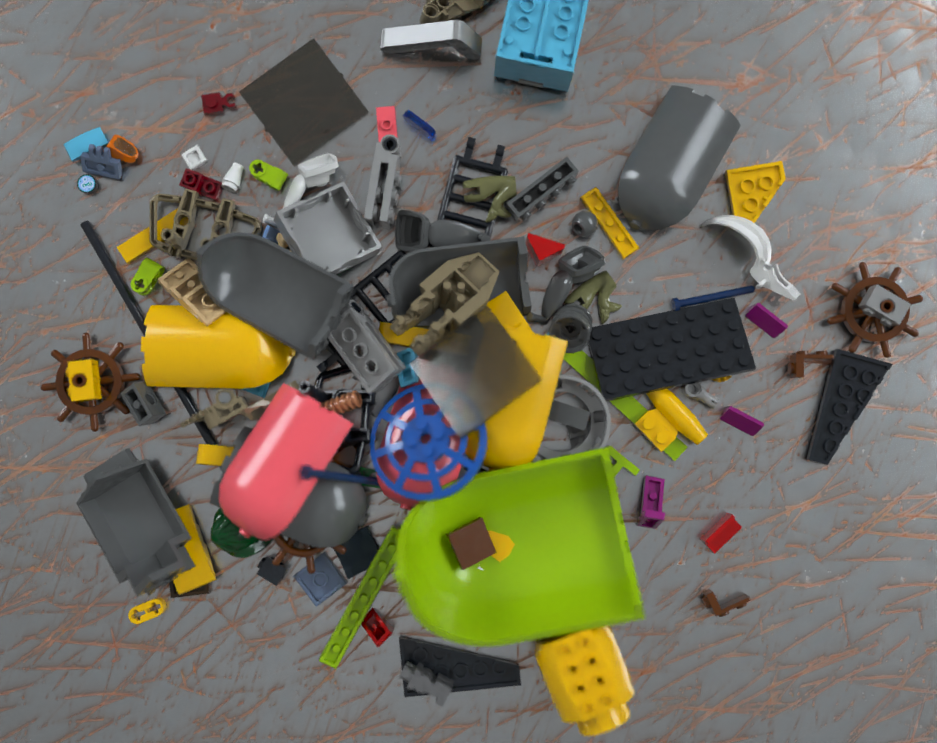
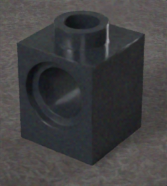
M272 555L267 558L263 557L257 566L259 568L257 574L273 585H279L290 567L283 562L278 566H274L272 561L275 557Z

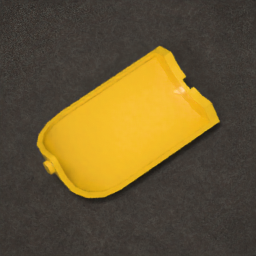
M151 305L144 321V325L147 326L145 337H141V352H144L145 363L142 364L143 375L146 385L153 387L232 389L258 387L273 381L283 374L289 366L292 357L296 354L295 349L227 312L209 326H206L182 305Z
M487 321L467 396L476 404L486 424L487 450L481 466L488 467V471L531 463L536 457L543 439L568 341L549 335L536 334L533 331L522 328L515 329L508 325ZM465 403L462 414L465 424L477 422L473 411ZM479 430L467 432L465 453L472 461L475 460L479 449Z

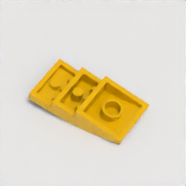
M189 504L175 509L191 536L185 548L195 564V567L178 574L179 577L173 580L179 595L216 580L207 545L203 541L200 527L196 524L192 506Z

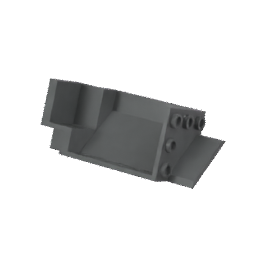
M130 448L84 475L83 478L87 483V488L81 493V497L76 504L119 583L128 580L137 597L145 593L149 596L158 587L165 586L178 578V574L195 567L185 548L191 536L147 458L141 461L135 459Z

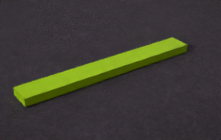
M583 350L576 353H565L563 360L601 393L593 360ZM633 396L609 401L633 424L648 411ZM676 437L663 452L673 461H676L687 449V446Z
M391 526L322 651L319 662L335 669L339 665L394 565L399 528Z

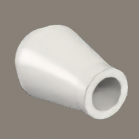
M233 163L221 180L222 188L230 192H236L240 188L242 171L244 169L241 164Z

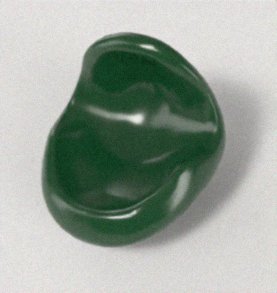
M219 508L215 513L211 528V541L231 556L237 558L252 556L266 548L273 541V538L261 540L252 535L248 538L239 532L241 528L224 515L222 508Z

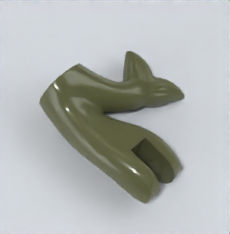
M487 176L463 182V188L477 187V194L463 195L465 202H480L493 193L498 192L488 211L486 223L493 221L497 216L502 218L512 216L503 204L517 195L515 176Z
M606 270L586 280L569 294L564 301L566 305L578 300L579 305L588 309L596 293L599 292L598 304L602 324L608 320L610 312H616L622 307L620 304L609 301V297L617 285Z

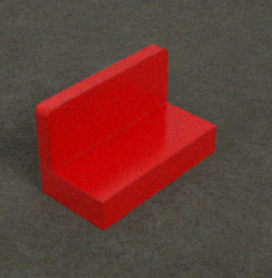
M726 513L700 540L715 554L742 526L735 520L733 514Z

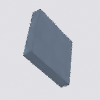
M326 552L314 560L316 569L314 574H309L307 566H305L293 576L316 607L348 583Z

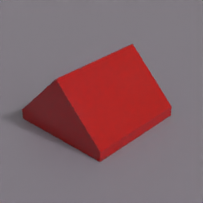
M528 233L525 241L526 247L537 267L560 256L565 248V244Z

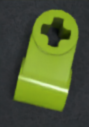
M259 159L252 161L249 166V170L255 179L276 191H280L288 176L283 170ZM257 168H258V169L262 168L263 171H262V172L259 171V172L257 173V172H256V169H257Z
M148 257L145 258L131 280L132 290L142 296L149 295L158 279L163 275L165 267ZM144 284L145 286L144 288L139 287V285Z

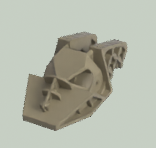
M480 252L446 261L419 284L422 295L410 304V308L404 316L397 315L395 317L396 319L391 324L390 329L399 336L430 315L435 314V311L440 307L445 312L444 316L437 322H433L429 331L424 336L418 335L414 338V342L410 344V348L418 356L451 335L469 317L485 310L500 271Z

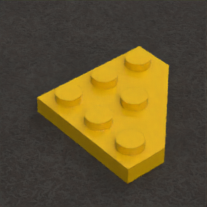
M782 161L725 171L732 215L743 217L754 223L757 221L762 211L767 207L779 187L786 180Z

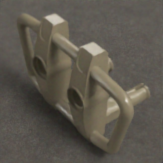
M186 188L183 196L156 194L149 203L150 243L161 251L168 253L169 256L180 259L186 257L197 260V252L185 250L191 232L195 227L197 206L218 211L211 228V237L209 240L207 238L202 239L200 247L220 236L217 233L221 227L226 228L225 234L232 233L234 217L253 224L254 230L251 234L259 236L262 231V224L259 219L236 210L235 201L223 198L221 204L199 199L197 191ZM160 201L180 203L174 216L173 229L165 228L161 232L162 239L168 245L157 240V204ZM187 217L189 219L188 223L185 226H181L180 220Z

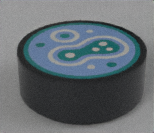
M85 174L79 177L77 187L84 194H93L98 189V181L93 176Z

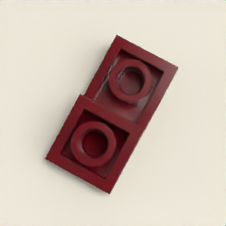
M188 168L185 169L179 186L197 191L199 195L217 202L223 191L222 182Z

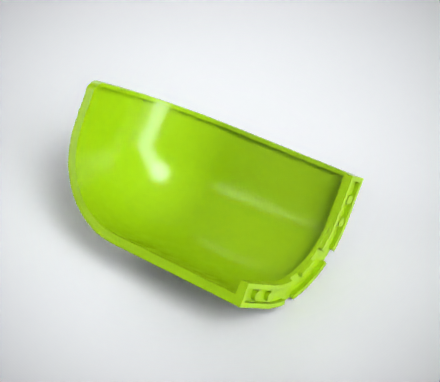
M608 447L478 473L463 489L451 496L434 501H420L408 514L400 528L397 539V553L394 554L396 569H393L394 580L399 582L401 597L404 596L411 613L422 626L446 640L469 646H502L645 619ZM460 479L454 480L450 483L441 486V489L444 490L452 486L453 484L457 483ZM482 517L488 531L507 535L515 544L510 555L501 562L489 556L471 567L461 570L446 534Z

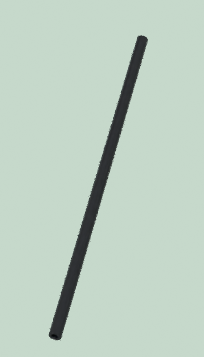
M89 221L82 222L80 224L81 228L145 337L147 328L144 325L145 317ZM174 387L190 417L197 414L199 411L186 388ZM205 421L194 423L207 445H218Z

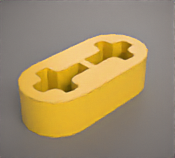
M154 598L139 604L129 611L128 618L133 624H140L155 618L165 612L166 602L162 598ZM155 604H160L161 608H159L158 611H150L149 608L153 607ZM137 611H145V614L140 616V618L134 616Z

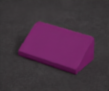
M760 303L752 305L745 314L746 318L772 338H776L788 328L785 322Z
M732 406L725 407L720 416V420L750 436L756 435L765 425L763 422Z

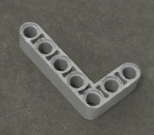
M460 20L385 28L382 30L380 50L386 53H398L452 46L468 59L481 58L482 37Z

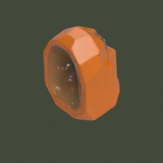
M117 134L112 137L106 146L110 148L111 157L120 159L121 162L134 163L138 158V150L134 144Z

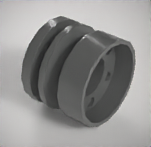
M566 304L556 311L549 329V336L568 341L565 353H576L587 346L592 330L590 312L578 304Z

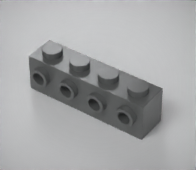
M565 157L508 201L506 209L511 213L516 222L520 220L524 222L532 215L531 212L537 208L539 210L545 206L548 198L558 196L562 192L561 188L565 185L571 186L577 180L578 169L568 157Z

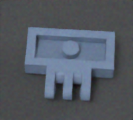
M90 144L89 153L83 152L81 154L83 172L114 179L122 177L121 160L111 158L110 148L105 147L103 153L102 146H97L96 148L94 144Z

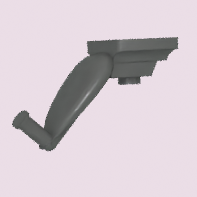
M400 210L396 219L395 243L397 249L403 251L423 249L429 243L434 247L491 240L489 235L479 232L467 224L453 220H437L431 224L426 216L411 210Z
M588 246L578 247L562 256L558 260L561 270L553 275L545 292L542 303V316L529 312L526 316L527 321L546 325L565 301L572 288V284L593 278L595 271L606 264L604 256Z

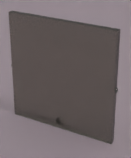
M314 38L239 91L264 125V130L270 133L293 166L368 113L366 107L343 78V74L339 73Z
M488 306L409 363L432 396L433 402L438 405L460 439H463L542 381L541 377L516 345V340L510 337Z

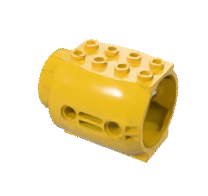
M610 626L536 640L535 657L554 705L563 722L577 723L581 735L594 736L608 732L628 720L630 712L626 702L633 697L635 690Z

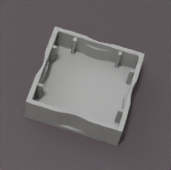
M344 181L319 192L310 199L299 201L277 211L274 217L276 226L293 253L334 275L377 255L382 248L370 225L362 217L358 205Z

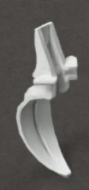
M720 215L708 219L701 224L702 227L710 224L730 227L751 243L755 250L756 261L750 273L758 283L756 289L765 287L793 301L801 295L795 286L782 276L778 264H770L772 249L769 238L764 230L754 222L739 216Z

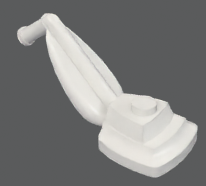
M326 153L297 165L300 174L292 181L283 208L299 202L307 187L327 185L330 174L335 173V169L339 167L337 157ZM265 214L263 223L276 226L274 218Z

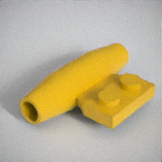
M669 389L646 393L656 409L647 411L634 425L660 452L676 439L678 432L696 445L700 444L708 436V433L696 416Z

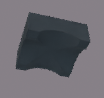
M366 526L357 530L347 542L341 544L346 548L345 554L342 555L337 551L335 553L341 562L347 579H350L368 570L379 548L369 527Z

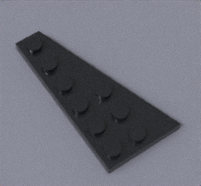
M835 349L807 460L824 465L829 464L840 447L841 441L849 433L852 424L858 419L873 396V392L881 384L884 375L893 364Z
M399 637L402 670L407 661L416 666L420 662L424 664V667L429 668L434 675L437 676L438 673H441L454 680L450 693L521 685L520 669L517 663ZM403 679L404 697L430 695L427 692L419 693L414 687L412 690L407 688L409 682Z

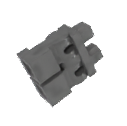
M407 661L400 675V678L409 682L407 688L412 690L414 687L419 693L427 692L436 698L435 703L443 707L451 692L454 681L441 673H438L437 676L434 675L429 668L424 667V664L420 662L416 666Z

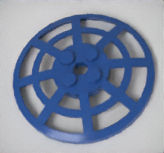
M426 383L410 387L395 395L386 403L374 422L370 437V455L373 466L386 486L405 498L417 501H434L446 498L463 489L479 471L487 450L486 424L476 404L458 389L438 383ZM437 388L449 391L451 394L445 402L438 399H422L420 389ZM413 392L414 401L401 408L395 416L387 412L398 399ZM458 397L468 404L476 416L477 422L465 424L460 413L452 406ZM433 404L440 406V409L435 416L424 415L423 405ZM415 407L416 417L409 423L400 419L404 413ZM448 411L456 418L458 426L447 428L442 419ZM381 419L390 423L386 432L385 447L375 450L376 432ZM396 426L403 430L401 441L391 444L393 428ZM479 430V449L474 462L463 456L467 446V432ZM461 433L460 446L456 452L449 448L450 436ZM429 434L431 436L430 441L427 444H422L421 438ZM404 449L405 453L409 456L403 467L396 461L393 452ZM387 455L393 467L400 472L395 484L383 473L377 458ZM444 455L453 459L443 469L436 470L435 461ZM415 462L427 465L429 474H416L410 471ZM458 463L469 469L457 483L444 490L441 489L439 478L451 472ZM407 477L417 481L431 480L434 492L414 493L406 491L402 487Z

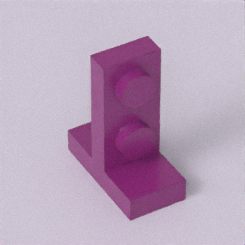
M651 476L644 477L641 515L637 518V526L656 529L664 521L665 512H662L665 479Z

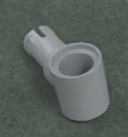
M700 382L692 383L696 387L694 394L688 391L689 384L681 387L684 396L701 401L711 409H714L717 406L716 403L718 404L720 399L708 393Z

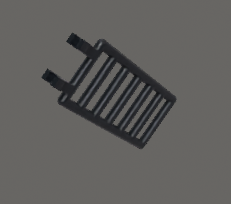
M468 137L464 157L456 155L453 158L437 220L448 218L485 228V234L489 235L491 239L496 218L486 223L485 220L447 211L450 200L487 210L492 206V203L483 200L474 203L465 202L463 195L452 193L455 182L463 184L464 181L473 179L457 174L460 164L498 173L500 176H508V169L501 167L505 146H497L494 162L490 164L471 159L476 138Z
M403 250L396 252L353 287L351 298L357 295L379 323H393L395 319L393 318L388 322L362 289L372 283L387 301L386 295H390V293L377 277L385 271L390 275L393 269L392 265L406 255ZM328 338L329 343L326 345V348L332 355L317 366L321 373L327 371L336 362L341 366L347 365Z

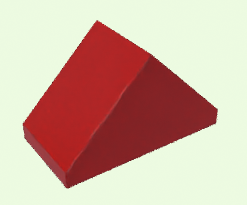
M374 608L366 614L361 623L378 648L394 631V627Z

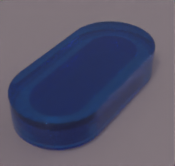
M406 110L402 115L410 125L429 139L436 135L434 128L412 111Z

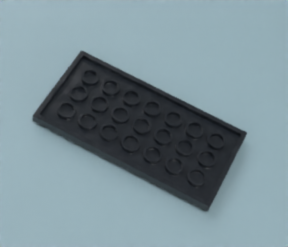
M735 297L681 308L678 311L672 310L592 327L588 341L601 394L606 402L754 371L756 369Z

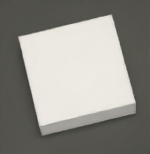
M198 145L181 154L190 170L195 171L208 163Z

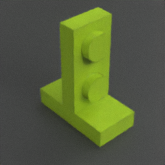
M606 446L609 449L610 457L614 460L612 463L614 477L622 467L633 476L638 474L639 468L612 446Z

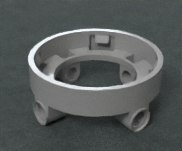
M560 371L555 392H569L578 396L586 404L590 412L591 424L586 438L573 449L554 451L540 445L537 453L545 457L544 460L586 452L593 445L597 437L602 441L600 444L596 443L592 450L604 448L611 430L610 411L604 397L597 388L586 380L574 375L562 374V371ZM577 383H582V387L587 389L590 393L594 391L593 396L591 397L585 390L576 386ZM536 455L533 462L540 461L541 458Z

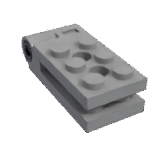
M390 134L384 136L380 142H376L364 219L370 226L375 227V223L380 221L382 228L390 229V224H394L395 213L393 206H397L398 203L396 188L400 187L401 184L399 171L402 157L401 147L398 138ZM384 172H387L383 195L381 188ZM379 203H382L381 213L378 207Z
M350 300L348 306H344L340 313L342 320L337 330H332L327 338L368 394L374 391L379 392L398 376L406 366L368 315H363L362 307L356 301Z

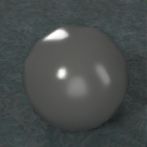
M590 211L576 213L572 219V229L580 237L591 236L598 228L596 215Z

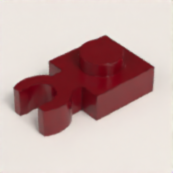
M220 92L201 95L205 116L224 113L225 107L228 109L237 108L235 103H228L230 99H235L233 93H228L224 97H222Z

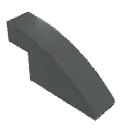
M552 400L548 420L584 431L590 412Z

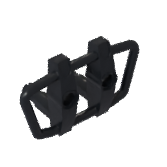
M348 365L322 372L317 376L314 386L308 381H302L299 384L301 388L298 389L306 397L309 396L320 403H324L327 400L330 401L332 398L341 397V395H346L349 392L352 393L354 390L322 391L323 381L351 372L352 370ZM362 384L361 390H356L362 399L360 428H350L339 446L345 448L357 445L353 466L349 468L339 465L353 475L361 468L365 444L370 443L372 430L368 429L370 406L376 405V393L368 394Z

